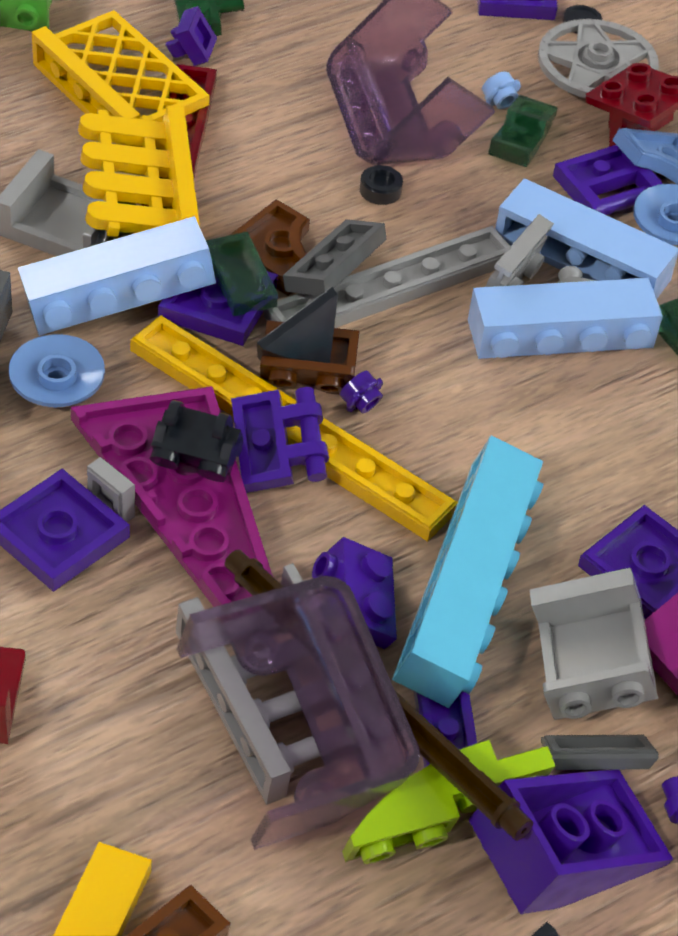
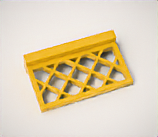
M115 10L56 34H53L46 26L31 32L33 65L85 114H97L98 109L108 110L110 116L141 119L140 114L135 110V107L158 110L148 116H152L153 121L163 122L167 105L184 107L185 116L209 106V94ZM110 27L119 32V36L98 34V32ZM77 43L85 44L86 47L85 50L70 49L66 45ZM94 46L115 48L113 54L92 51ZM122 49L140 51L143 56L121 55ZM88 63L109 66L108 72L92 70ZM117 67L138 69L137 75L115 72ZM146 71L163 72L167 78L146 77L144 75ZM111 86L131 87L133 91L132 94L116 92ZM140 89L163 91L161 97L139 95ZM170 92L190 96L185 100L168 98Z

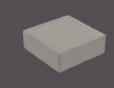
M101 457L87 466L88 490L126 522L134 518L135 484Z

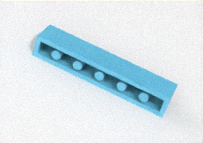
M492 435L489 437L471 465L393 675V681L447 708L451 706L461 691L467 694L472 691L482 670V665L476 662L478 653L482 655L485 652L495 632V626L489 624L491 615H497L508 593V589L501 586L503 579L507 580L510 577L520 557V552L514 550L515 544H520L532 521V517L526 515L527 509H532L543 488V483L537 481L543 464L542 460Z

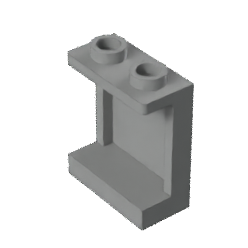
M38 149L0 194V236L54 256L77 251L116 238L107 236L106 230L94 229L86 223L85 216L88 205L94 201L104 202V200L93 199L83 192L82 184L55 175L54 155ZM118 202L121 204L136 205L135 203Z
M631 568L529 589L531 606L538 621L546 677V682L543 683V692L554 720L582 718L592 712L616 707L631 708L642 702L658 699L641 597Z

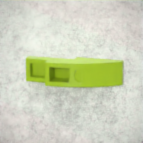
M490 739L460 749L475 767L484 772L498 786L506 779L548 776L556 767L548 746L499 760L496 759ZM430 764L398 785L366 815L342 850L345 862L362 857L364 864L376 863L393 856L396 853L394 848L413 842L417 849L437 845L448 839L447 833L450 832L460 818L457 807L460 808L461 813L473 812L478 808Z

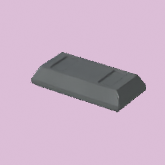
M544 735V737H541L542 746L549 747L556 770L650 769L659 757V753L645 735Z

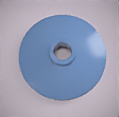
M660 184L645 189L638 195L633 208L637 224L645 233L671 245L678 246V184Z
M64 334L44 335L24 343L15 351L9 363V379L14 390L24 399L46 407H66L87 400L99 390L105 376L104 360L99 351L83 339Z

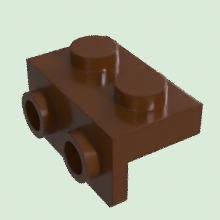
M267 320L265 336L284 322ZM334 328L330 363L261 356L260 378L269 380L268 382L271 385L282 388H292L297 383L315 385V388L322 392L340 393L344 386L355 377L360 331Z

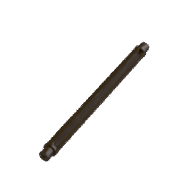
M240 549L228 555L224 565L235 576V582L240 587L245 588L266 609L270 610L292 634L474 804L496 829L502 828L515 841L521 840L529 833L533 826V821L520 810V803L515 798H510L484 772L475 767L470 762V759L389 684H386L370 666L302 603H299L285 587L263 568V565L257 559H250Z

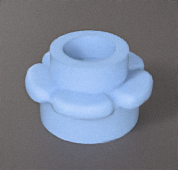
M506 71L499 72L490 77L482 86V92L486 100L485 104L488 107L496 105L498 109L511 106L518 98L517 92L521 87L519 80L514 81L510 73Z

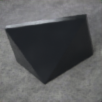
M334 288L328 289L257 342L258 359L261 361V356H272L330 363L338 293Z

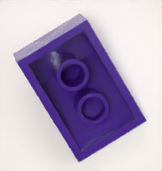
M601 770L504 780L499 787L510 798H515L520 803V810L533 821V826L529 833L519 841H515L502 828L496 829L479 809L468 819L520 914L565 907L665 867L673 860V857L620 770Z

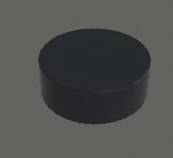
M386 165L371 166L361 174L360 194L365 200L373 204H392L401 197L403 177L392 167Z

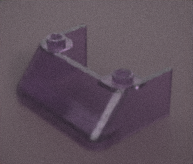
M383 0L332 51L328 58L326 72L355 153L371 165L443 159L453 153L463 141L495 113L493 106L450 77H447L419 104L417 102L410 82L426 68L428 49L424 40L452 14L451 9L439 0Z
M321 576L189 615L177 646L180 658L231 643L238 662L250 673L266 676L286 670L325 765L307 772L300 779L294 791V803L266 812L250 839L254 850L331 825L403 784L415 771L420 759L418 744L354 593L345 582L335 577Z

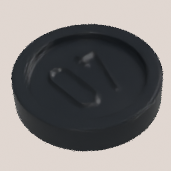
M573 5L564 11L562 22L580 19L602 20V16L596 9L590 6Z

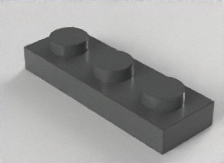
M344 220L283 275L285 292L301 293L307 298L315 299L331 287L335 288L387 240L385 223Z

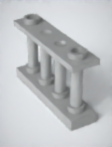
M293 563L284 566L281 585L331 630L318 607V597L312 583L309 580L303 581ZM198 597L179 603L176 634L266 805L286 797L290 776L294 772L295 766L361 741L372 762L383 759L388 737L391 733V726L298 638L241 659L235 655L229 656L223 644L224 637L277 618L260 602L216 617L213 613L207 615ZM313 655L325 676V679L264 702L259 698L253 700L246 687V679ZM335 697L349 719L347 723L288 746L282 742L276 743L269 730L270 722Z

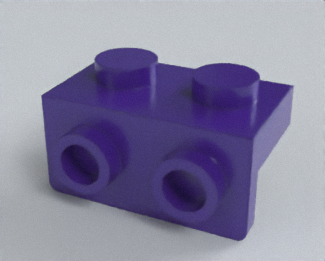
M342 537L327 552L321 553L314 563L312 577L315 582L318 607L332 632L337 637L343 632L386 649L397 639L393 558L346 537Z

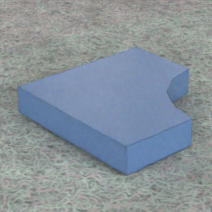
M619 128L612 141L635 166L655 171L678 184L677 133Z

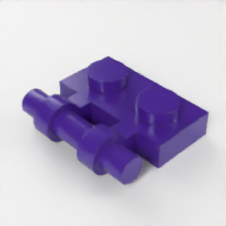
M301 387L295 391L296 404L286 406L282 404L279 390L231 398L235 428L241 430L244 441L239 462L241 478L246 493L294 484L292 466L297 465L306 466L307 478L311 482H319L327 478L325 463L329 460V453L326 442L321 440L319 426L323 421L322 407L315 400L313 388ZM292 426L300 427L302 442L288 445L286 428Z

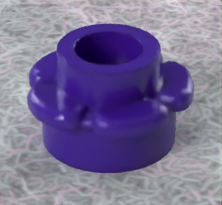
M367 370L352 378L340 392L341 398L347 403L346 410L353 412L358 409L364 414L374 408L383 397V394L379 391L383 385V380L381 378L376 380Z

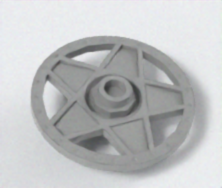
M580 19L559 24L543 36L538 50V62L547 78L561 89L585 98L586 93L604 81L623 71L631 64L638 63L647 58L648 65L651 68L658 70L659 67L656 51L643 36L623 25L605 20ZM578 31L577 41H555L560 36ZM605 32L620 36L626 40L611 41ZM551 61L571 68L569 78L567 79L557 71Z

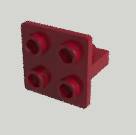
M634 63L585 94V102L587 104L609 112V147L616 145L612 140L619 128L658 131L674 120V112L678 110V76L663 73L645 63Z

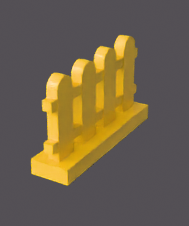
M167 105L163 122L153 121L152 116L141 115V119L110 116L108 110L98 109L97 114L86 113L80 117L78 125L80 136L88 140L98 141L87 142L83 145L80 161L90 169L101 170L88 172L85 175L82 189L87 196L93 199L104 200V202L94 201L88 205L85 221L90 227L106 230L107 236L118 237L119 232L135 234L195 216L200 226L184 107ZM115 172L145 175V177H144V176L127 175V174H118V173H115ZM118 202L144 204V205H149V207H147V206H138V205H130V204H121V203H118Z

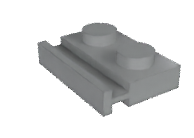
M538 214L495 264L494 268L496 270L490 276L485 287L523 285L524 281L522 279L524 276L532 279L545 259V256L540 254V251L548 237L546 234L554 223Z

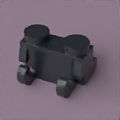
M172 400L168 409H165L162 420H158L151 443L153 450L150 460L159 466L169 469H177L180 462L197 466V473L202 477L216 482H224L227 475L231 473L236 456H240L244 441L241 430L233 428L230 415L219 413L216 416L186 408L183 402Z

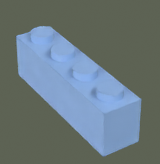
M524 178L499 206L495 229L510 246H512L538 214L554 223L546 234L548 237L540 254L545 256L543 262L560 270L566 266H576L582 271V278L597 281L649 278L656 299L671 281L678 256L677 247Z
M195 216L18 267L27 302L39 336L216 284L209 247Z
M649 278L473 288L468 324L478 359L654 348L662 313Z

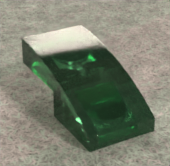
M519 95L508 108L504 125L491 139L488 154L527 167L543 143L555 119L558 107Z

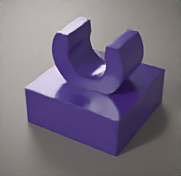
M198 6L184 10L179 25L170 32L174 40L166 42L165 45L173 58L187 54L194 66L207 63L217 37Z

